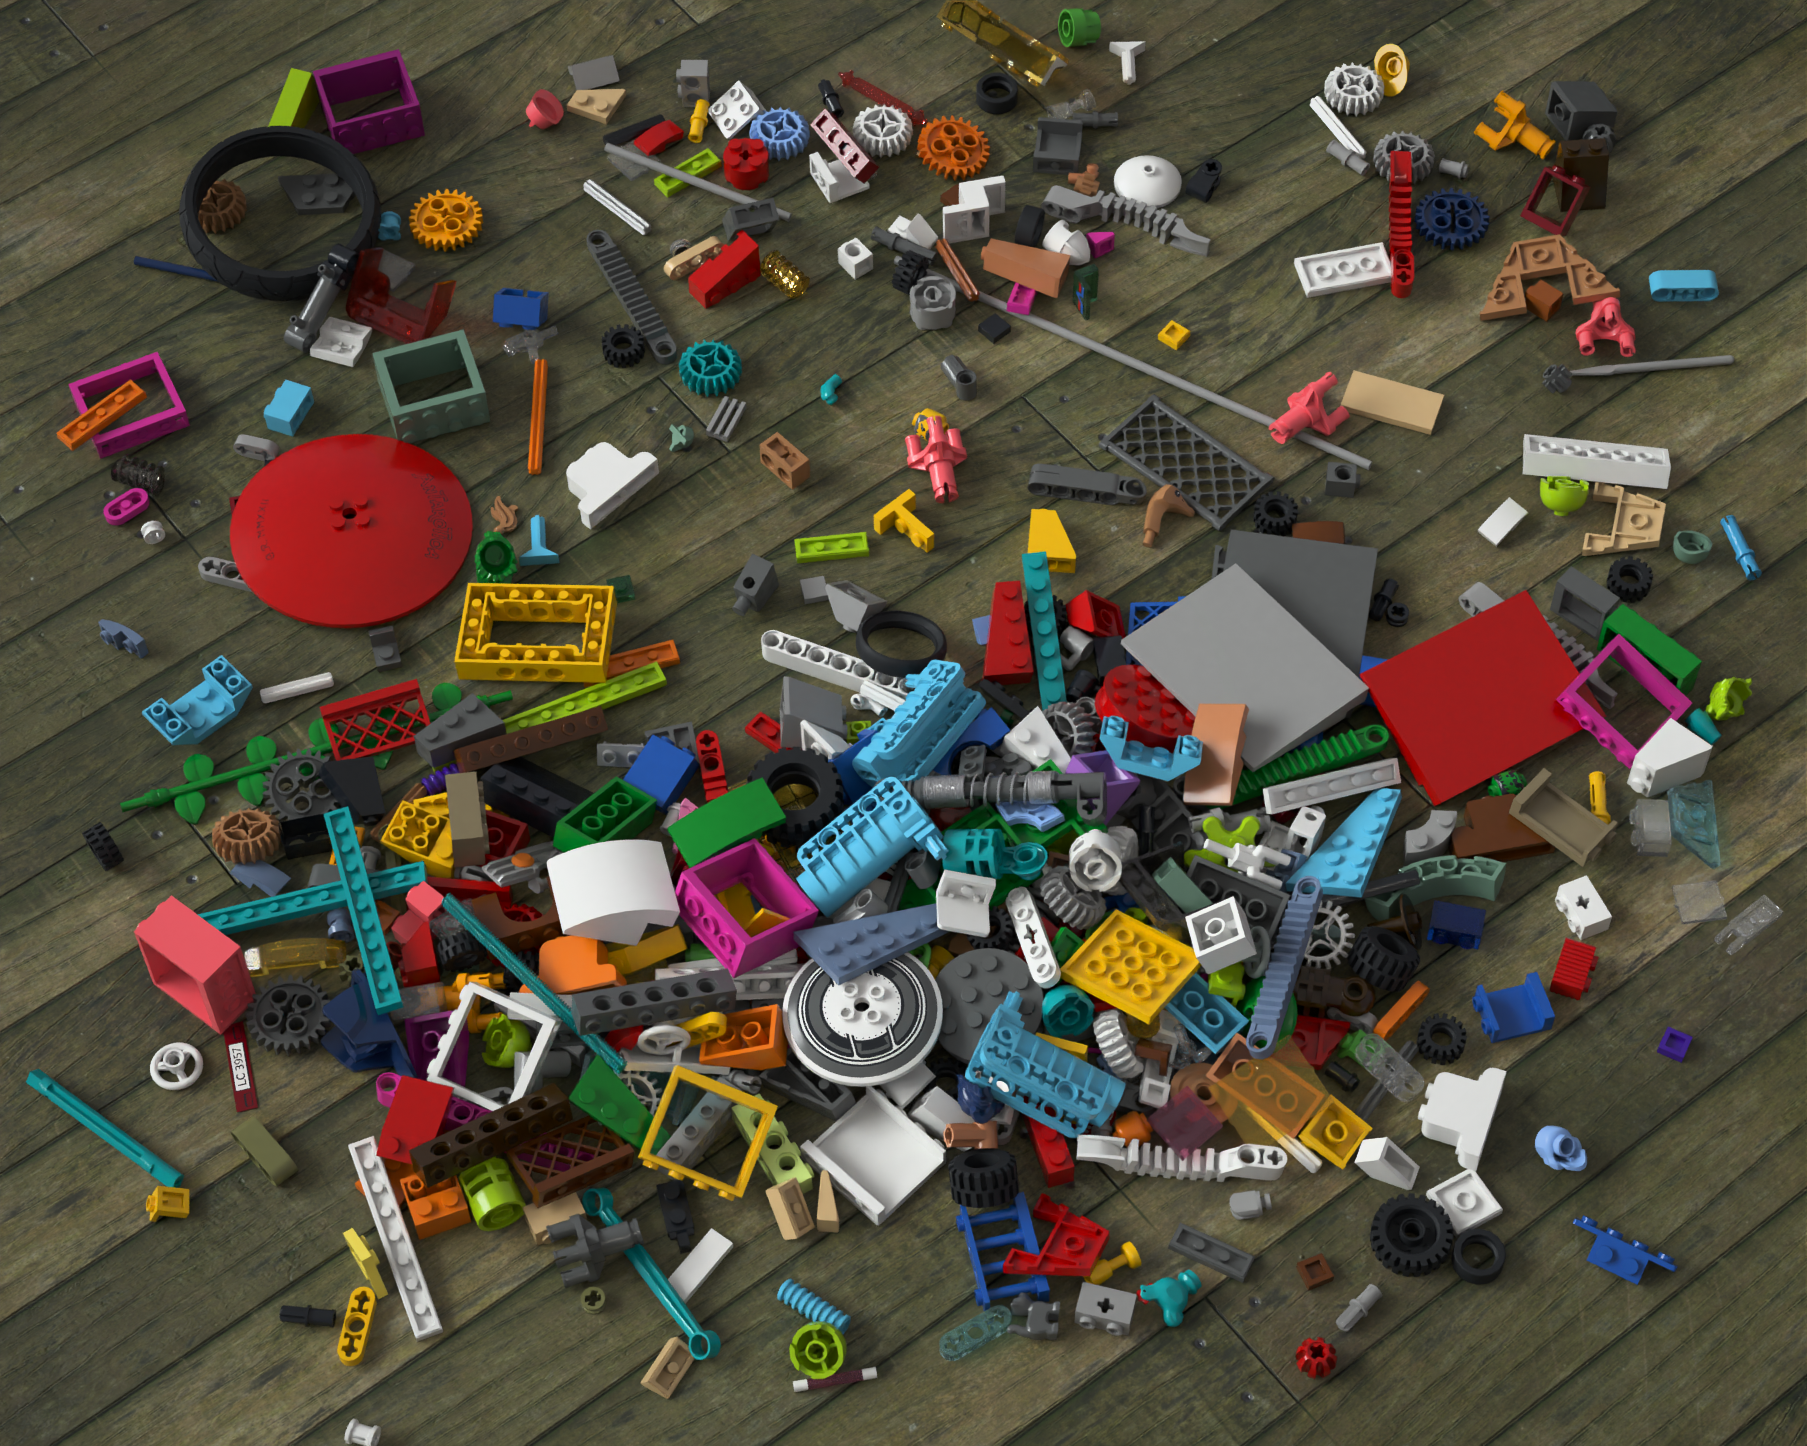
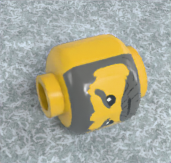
M930 408L924 409L921 413L918 412L912 422L915 434L928 442L930 434L926 422L927 418L933 416L935 424V416H940L942 418L944 434L949 430L946 416Z

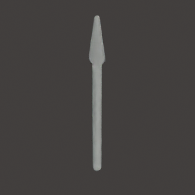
M1732 355L1613 366L1603 365L1570 372L1572 375H1613L1728 365L1734 362V357Z

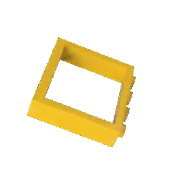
M679 1065L674 1066L638 1158L644 1160L642 1165L657 1171L659 1167L669 1170L668 1176L683 1181L684 1177L694 1180L693 1186L708 1191L709 1187L719 1190L718 1196L733 1201L734 1197L742 1198L778 1106ZM679 1080L762 1114L734 1187L650 1153Z

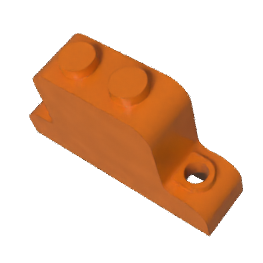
M572 935L560 936L546 941L540 948L538 978L543 980L542 982H545L544 985L547 984L549 989L553 990V993L572 995L627 985L626 979L617 970V966L608 964V947L602 940ZM525 984L519 990V993H533Z

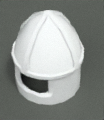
M1065 220L1058 221L1045 236L1042 244L1043 248L1048 251L1071 255L1069 265L1088 263L1090 261V248L1086 237L1079 230L1071 233L1068 229L1069 224Z

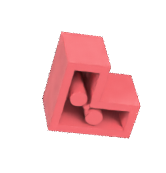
M422 881L418 886H414L408 892L406 902L409 910L404 915L397 917L391 927L395 939L401 944L407 943L423 922H429L432 939L434 940L439 935L440 929H444L449 920H453L451 913L441 905L444 897L425 881Z

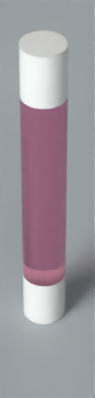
M876 1367L837 1373L825 1379L809 1378L793 1381L794 1392L877 1378Z

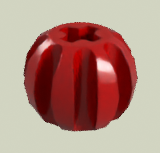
M1309 1337L1302 1342V1346L1297 1348L1295 1358L1298 1360L1296 1363L1301 1373L1308 1372V1378L1315 1379L1316 1375L1325 1378L1336 1367V1350L1332 1343H1324L1325 1338L1317 1337L1315 1341Z

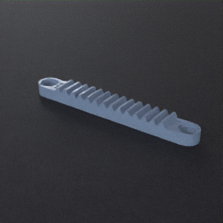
M1305 876L1297 881L1291 900L1288 901V909H1285V918L1282 919V927L1279 928L1280 935H1277V944H1274V953H1271V962L1268 963L1269 969L1265 972L1266 979H1263V988H1260V997H1257V1006L1254 1007V1015L1251 1016L1252 1023L1246 1038L1247 1048L1253 1058H1268L1275 1050L1323 897L1322 886L1316 877ZM1313 886L1316 888L1311 894L1302 893L1306 887ZM1257 1041H1267V1045L1264 1048H1254V1044Z

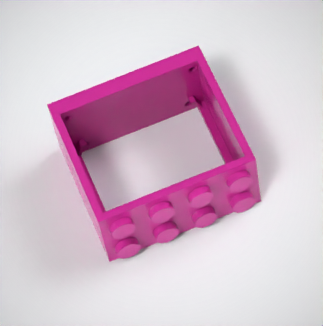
M755 838L683 871L675 891L680 909V917L725 969L728 968L733 978L800 947L794 940L793 932L812 928L819 911L815 904L808 899L799 886L792 881L783 868L775 862L767 850ZM742 882L765 909L790 919L751 938L714 895Z

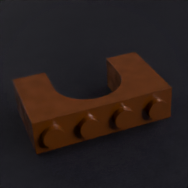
M550 876L546 877L553 904L545 915L533 921L518 922L506 917L501 909L496 892L471 900L475 917L481 921V924L483 923V926H486L485 928H488L487 930H490L494 936H497L496 938H499L498 941L501 940L507 946V949L509 948V951H512L511 953L543 945L546 941L560 936H571L563 934ZM486 948L489 960L497 959V957H495V955H493Z

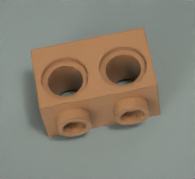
M778 432L760 444L761 463L792 490L810 477L809 459Z

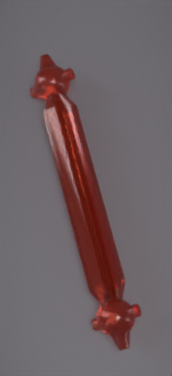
M854 71L838 73L843 82L842 86L851 85L854 90L882 106L885 103L886 107L894 105L895 110L901 108L902 112L907 113L909 119L912 120L913 126L928 123L924 118V111L922 109L915 112L910 105L859 77H854Z

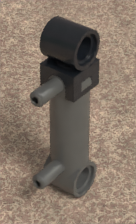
M339 243L333 246L328 255V262L324 261L318 267L319 272L317 275L320 279L299 317L296 315L290 317L291 325L285 332V343L303 353L310 352V348L317 340L316 333L341 289L346 290L352 279V276L349 274L356 271L360 264L361 256L359 253Z

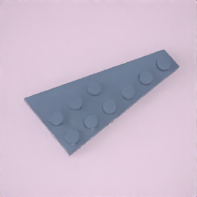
M931 904L795 931L793 933L794 940L838 985H841L950 931L938 928L937 904Z

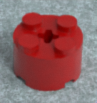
M731 139L723 153L725 179L739 190L758 188V184L763 181L765 183L769 177L768 151L764 146V142L760 139Z

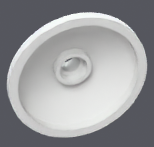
M1149 155L1138 156L1125 161L1117 169L1114 176V188L1119 197L1121 195L1125 196L1126 200L1129 201L1131 198L1137 200L1136 203L1139 204L1145 202L1148 207L1154 205L1157 208H1161L1173 202L1179 195L1182 184L1181 175L1172 163L1163 158Z

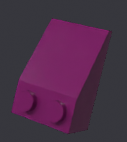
M454 1010L404 1019L409 1058L415 1068L418 1079L427 1081L429 1076L427 1073L428 1066L433 1059L437 1058L440 1051L438 1049L439 1041L444 1034L447 1035L451 1026L448 1023L449 1018ZM467 1018L441 1076L465 1087L469 1047Z

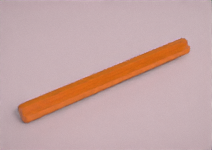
M537 359L534 368L528 470L531 475H539L542 469L548 373L547 360Z

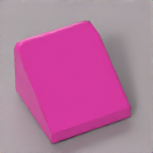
M1091 232L1086 234L1090 253L1094 258L1114 250L1115 234L1113 232Z

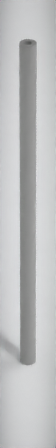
M607 143L604 151L735 202L747 204L758 201L613 144ZM776 208L779 218L789 222L792 213Z

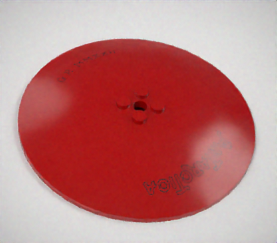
M369 434L337 435L307 442L281 454L263 467L250 480L242 491L232 514L230 544L236 568L243 581L260 600L274 610L295 620L316 626L361 628L383 624L409 615L434 600L451 584L462 569L470 550L473 534L472 512L465 490L456 476L440 460L425 450L410 443H404V441L385 436ZM347 514L356 515L353 519L344 518Z

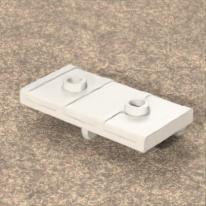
M648 1038L645 1040V1043L656 1047V1041ZM637 1043L632 1051L622 1047L618 1052V1055H621L620 1057H623L625 1062L628 1061L624 1071H655L664 1073L672 1072L674 1066L677 1065L703 1074L729 1075L730 1067L701 1064L699 1062L701 1044L685 1050L675 1047L674 1054L669 1055L646 1053L638 1047Z

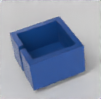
M502 288L494 294L493 322L499 323L501 327H513V324L522 325V329L535 330L536 327H539L547 320L549 292L528 290L527 297H523L524 290Z

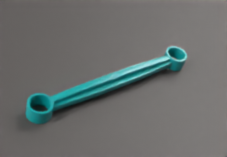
M592 1188L584 1193L582 1206L588 1215H599L606 1227L623 1222L612 1208L613 1196L607 1188ZM596 1194L599 1195L601 1200V1206L599 1210L595 1205ZM639 1243L634 1248L624 1250L623 1252L647 1285L690 1338L689 1351L691 1355L697 1360L716 1357L721 1348L719 1336L712 1330L704 1331L682 1298L644 1247ZM703 1336L708 1342L707 1353L703 1351L701 1346Z

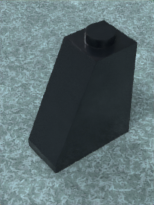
M365 757L324 762L318 771L319 776L342 808L349 807L353 823L355 825L364 824L366 827L377 825L385 815V808L374 758Z

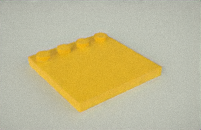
M1116 909L1060 968V978L1150 1024L1202 965L1197 960L1193 948Z

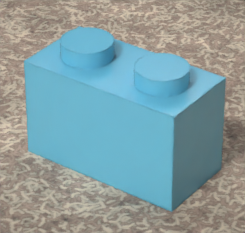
M285 379L281 388L279 387L276 390L271 404L267 405L264 410L267 428L293 437L314 403L311 387Z

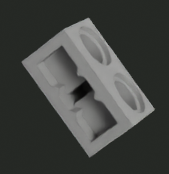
M681 60V69L676 71L677 83H681V85L678 84V98H682L683 107H695V103L699 99H704L710 103L708 60Z

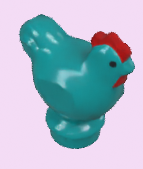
M1186 1270L1178 1275V1280L1166 1277L1161 1278L1154 1284L1141 1285L1140 1290L1136 1292L1137 1300L1144 1305L1148 1304L1149 1301H1155L1163 1311V1319L1166 1325L1177 1327L1183 1321L1184 1316L1182 1312L1187 1306L1188 1294L1195 1295L1197 1290L1202 1287V1284L1193 1271Z

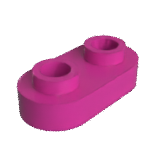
M133 488L109 502L104 507L106 521L111 525H121L146 510L149 506L147 492L141 488Z

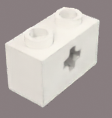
M1587 875L1559 886L1555 898L1556 906L1559 911L1564 912L1571 931L1576 932L1580 940L1608 930L1612 916Z

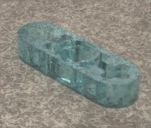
M1003 1305L993 1306L947 1332L941 1337L939 1342L941 1356L949 1361L958 1360L1007 1332V1327L1011 1325L1012 1321L1010 1310ZM994 1316L1004 1317V1323L994 1322ZM991 1324V1326H990V1330H991V1331L989 1332L987 1326ZM972 1327H979L983 1330L984 1334L978 1339H973L968 1335V1330ZM947 1343L957 1344V1350L947 1349Z

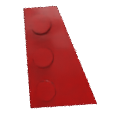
M743 230L737 233L739 238L730 246L725 244L721 248L723 252L713 261L709 258L688 277L689 293L705 309L719 303L723 298L737 292L741 287L761 276L759 245Z

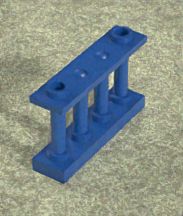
M1024 1192L1018 1193L1013 1198V1204L1009 1205V1208L968 1216L966 1207L960 1205V1215L956 1216L958 1231H964L978 1289L974 1290L977 1306L982 1305L984 1315L990 1314L991 1300L1011 1297L1020 1293L1036 1294L1037 1301L1049 1302L1050 1289L1046 1275H1031V1278H1028V1282L987 1290L984 1276L1003 1272L1005 1260L981 1265L977 1252L1018 1243V1245H1023L1025 1252L1040 1255ZM1007 1219L1017 1220L1019 1229H1015L1014 1233L974 1240L971 1228L973 1226Z

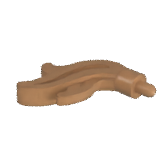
M497 496L494 501L495 510L491 507V515L500 522V525L495 527L493 532H500L501 534L512 532L517 528L515 512L518 511V507L511 505L507 508L501 502L500 496Z

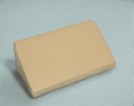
M796 1177L766 1190L768 1200L785 1240L798 1239L815 1228Z
M678 1337L670 1338L642 1379L641 1384L662 1397L669 1399L695 1359L689 1351V1346Z

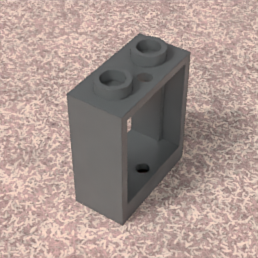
M774 198L730 207L722 222L727 240L732 241L739 238L737 233L741 230L748 236L771 232L779 221V216ZM749 208H754V212H750Z
M1571 566L1556 583L1550 610L1596 641H1599L1603 623L1618 609L1620 598ZM1573 595H1575L1576 597H1578L1579 599H1581L1582 601H1584V602L1587 603L1588 605L1592 606L1593 608H1595L1596 610H1598L1599 612H1601L1602 615L1599 614L1598 612L1594 611L1593 609H1591L1590 607H1588L1587 605H1585L1584 603H1582L1581 601H1579V600L1576 599L1575 597H1573Z

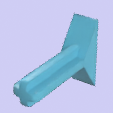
M535 515V517L531 518L532 549L519 557L520 566L560 563L559 555L546 549L544 517Z

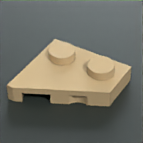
M577 90L567 104V111L607 125L626 97V90Z

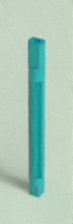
M40 1069L30 1071L26 1081L27 1084L167 1187L179 1188L184 1179L183 1174L58 1084V1082Z

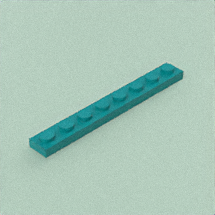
M1046 551L1022 554L1042 711L1048 709V706L1051 704L1067 703Z

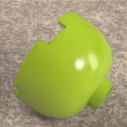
M1547 476V481L1541 478L1540 497L1548 509L1554 510L1555 515L1568 516L1569 512L1578 510L1587 500L1589 483L1581 479L1580 483L1571 481V477Z
M501 1014L499 1019L493 1018L483 1035L482 1041L487 1043L486 1053L482 1052V1057L485 1063L493 1067H514L515 1052L531 1051V1037L527 1026L521 1020L508 1019L506 1014Z
M825 1321L811 1322L801 1327L794 1335L789 1347L790 1359L798 1371L801 1370L804 1374L812 1376V1379H825L833 1375L844 1363L847 1353L846 1340L842 1332L833 1324Z

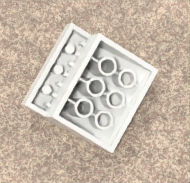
M649 840L606 841L567 851L547 861L563 934L637 946L648 923L673 927L680 913L661 842Z

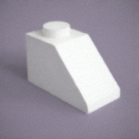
M1388 1137L1363 1140L1355 1163L1371 1178L1406 1190H1412L1420 1168Z

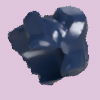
M957 1075L959 1083L957 1085L958 1104L961 1106L962 1111L972 1117L976 1123H987L1003 1110L1005 1104L994 1099L991 1087L981 1088L978 1084L967 1081L964 1075Z

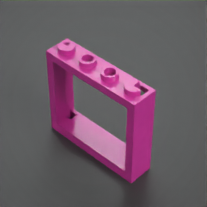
M158 352L68 384L80 415L88 410L83 399L123 385L129 380L134 381L156 372L159 373L173 402L174 408L99 435L97 433L91 439L100 459L190 426L186 410Z
M1620 634L1605 646L1556 699L1565 708L1566 712L1572 714L1585 730L1590 731L1603 747L1609 749L1616 756L1617 760L1621 761L1629 769L1632 768L1637 753L1670 718L1677 721L1692 704L1680 690ZM1609 655L1671 712V715L1638 750L1575 692Z

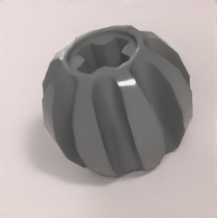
M1604 123L1589 126L1583 134V139L1605 138L1608 152L1611 153L1616 145L1614 130L1610 126L1604 125Z

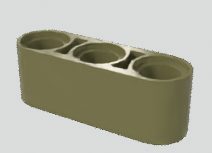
M251 1116L230 1131L239 1147L275 1187H278L298 1172V1168L291 1157L256 1117Z

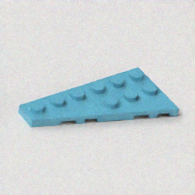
M1375 789L1285 883L1287 891H1294L1297 881L1301 878L1313 876L1320 881L1323 894L1362 898L1402 799L1401 790ZM1309 886L1303 892L1313 893L1316 888Z

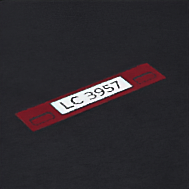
M243 1021L233 1023L223 1034L236 1111L241 1112L258 1108L244 1024Z

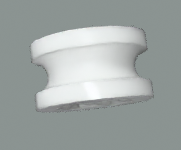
M159 521L147 522L141 528L144 540L148 544L159 543L165 538V531Z

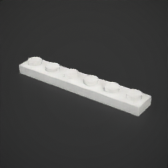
M1388 758L1263 788L1266 814H1275L1401 783L1398 759Z

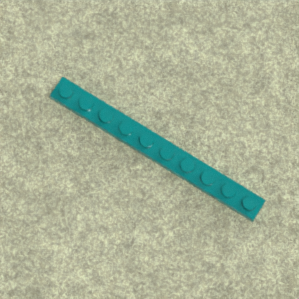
M349 807L324 813L377 1014L381 1015L403 1008L402 998Z
M424 861L368 874L374 900L409 892L422 881L428 884L427 869ZM340 880L197 915L224 935L346 907L348 904L342 881Z

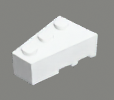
M1038 706L1004 737L1000 749L1004 755L1016 753L1018 758L1028 761L1032 771L1051 759L1060 771L1065 774L1071 760Z

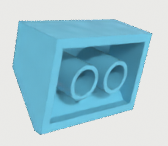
M1197 973L1188 980L1164 1007L1215 1054L1223 1052L1235 1034H1241L1249 1022L1225 998L1209 994L1208 983Z

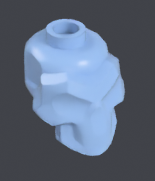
M1550 1125L1543 1127L1538 1132L1535 1139V1148L1540 1157L1544 1159L1545 1164L1556 1170L1565 1168L1571 1171H1581L1585 1169L1587 1165L1586 1151L1582 1149L1579 1139L1573 1137L1567 1129Z

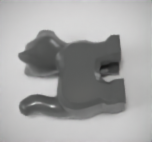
M1020 1293L1018 1297L1013 1299L1012 1303H1010L1012 1308L1009 1314L1028 1316L1025 1327L1018 1324L1008 1326L1007 1332L1009 1334H1017L1032 1340H1057L1058 1323L1051 1324L1049 1320L1058 1322L1060 1301L1051 1304L1043 1301L1034 1302L1027 1293Z

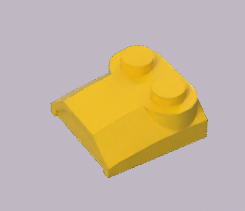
M1329 1095L1303 1127L1298 1137L1311 1151H1317L1343 1170L1350 1157L1373 1128L1334 1096Z

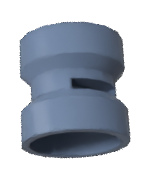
M338 908L331 910L327 914V923L330 926L328 930L329 941L336 944L352 941L355 934L354 928L351 926L353 922L349 909Z

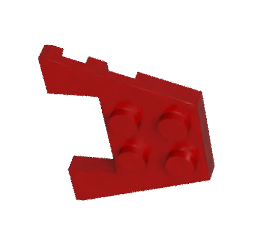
M1042 1193L1033 1209V1217L1056 1223L1040 1255L1012 1248L1003 1264V1273L1091 1276L1110 1239V1231L1084 1216L1077 1217L1069 1212V1207L1062 1203L1060 1205L1053 1203L1050 1196Z

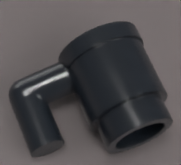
M1079 670L1067 689L1066 700L1069 703H1076L1080 698H1090L1093 692L1097 694L1103 686L1099 684L1098 679L1092 673L1086 670Z

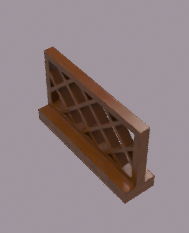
M588 1115L507 1150L506 1156L533 1194V1203L537 1208H541L632 1168L633 1148L630 1144L625 1145L617 1134L604 1125H601L603 1127L602 1133L587 1130L588 1125L597 1122ZM569 1133L581 1135L579 1143L564 1140V1136ZM584 1137L598 1139L597 1148L583 1145ZM603 1141L615 1144L617 1149L607 1151L601 1149ZM550 1143L557 1145L555 1153L540 1150L541 1145ZM561 1146L576 1150L574 1158L559 1155ZM580 1151L594 1155V1158L588 1162L577 1159ZM522 1153L534 1155L531 1164L520 1161L517 1156ZM537 1157L552 1160L550 1168L535 1165ZM556 1161L571 1165L570 1169L565 1172L554 1170ZM536 1172L547 1175V1178L535 1184L531 1174Z

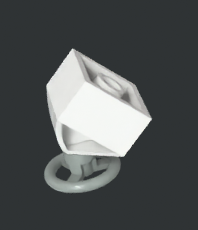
M1234 896L1185 917L1196 958L1208 974L1239 961H1243L1245 971L1249 977L1256 979L1264 974L1270 959L1271 946L1269 935L1262 926H1255L1250 930L1246 914ZM1257 934L1261 936L1258 943L1253 942Z

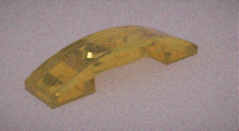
M327 938L282 940L263 944L242 952L250 977L269 975V970L314 964H320L321 969L339 967V963H344L347 958L346 942Z

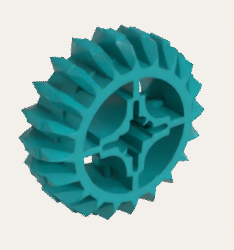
M714 338L712 342H706L704 339L702 344L695 342L694 348L687 347L686 352L682 353L679 362V374L684 386H688L690 392L696 390L698 396L701 393H705L707 397L710 393L718 396L719 392L726 394L727 388L734 389L735 383H739L742 373V362L737 350H734L731 344L725 346L723 340L716 343Z

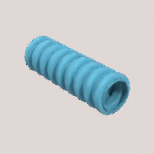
M791 1278L781 1285L777 1294L779 1301L784 1300V1304L787 1306L791 1305L793 1310L799 1309L798 1312L801 1315L806 1314L807 1319L813 1318V1322L825 1321L831 1323L842 1334L845 1333L849 1327L851 1316L847 1314L844 1316L841 1310L836 1311L835 1306H829L827 1301L822 1302L821 1297H815L813 1292L808 1293L807 1288H801L799 1283L794 1284V1280Z

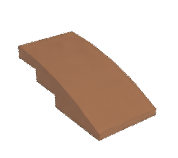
M1199 704L1192 736L1197 737L1199 741H1203L1200 765L1185 773L1183 797L1185 805L1232 806L1244 764L1241 754L1246 740L1243 729L1249 712L1246 704Z

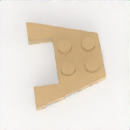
M1595 482L1593 501L1617 503L1611 536L1592 533L1585 534L1582 556L1659 547L1666 504L1639 493L1633 495L1625 492L1624 488L1618 485L1612 487L1603 482Z

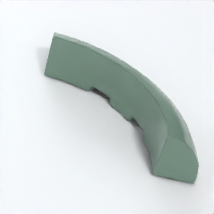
M1455 855L1421 860L1407 865L1398 871V874L1416 870L1420 878L1419 885L1366 898V906L1371 915L1377 921L1401 915L1400 896L1402 894H1406L1409 897L1413 906L1432 898L1449 895L1477 896L1495 901L1504 880L1506 863L1475 856L1474 859H1457Z

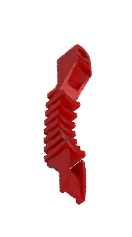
M1391 151L1389 184L1391 292L1395 297L1402 299L1411 294L1414 281V255L1411 252L1412 234L1410 226L1412 162L1411 152Z
M705 730L698 734L696 746L706 801L709 803L728 793L718 736L713 731ZM710 766L718 767L713 771L707 770V768Z

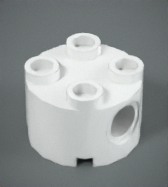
M1093 829L1074 841L1069 851V867L1071 878L1075 884L1083 890L1090 892L1092 890L1102 892L1115 886L1121 877L1122 853L1119 844L1113 837L1102 833L1098 829Z

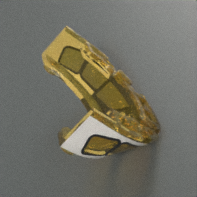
M946 0L936 16L942 20L941 26L950 32L953 29L957 30L991 53L989 57L1000 64L1003 60L1008 64L1006 68L1016 75L1020 71L1028 76L1027 81L1036 87H1039L1040 84L1045 86L1070 62L1069 59L1058 51L1042 44L1005 19L1000 22V16L977 0Z

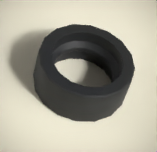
M1001 72L983 76L976 85V101L978 106L990 114L1010 112L1018 102V84L1015 79ZM993 88H1000L1010 94L1004 98L994 99L984 93Z
M1031 205L1024 207L1016 228L1015 244L1036 248L1044 225V209Z
M1483 1229L1468 1230L1461 1234L1455 1242L1451 1258L1453 1269L1460 1278L1468 1283L1476 1285L1488 1284L1495 1280L1502 1272L1506 1251L1502 1241L1492 1232ZM1471 1244L1486 1246L1495 1256L1494 1264L1488 1269L1472 1268L1463 1259L1462 1254L1465 1247Z

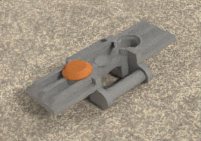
M553 841L544 842L515 852V855L489 862L487 865L482 866V870L501 888L527 880L528 888L539 894L544 892V889L549 888L547 879L539 877L540 870L547 868V861L564 852L555 848Z

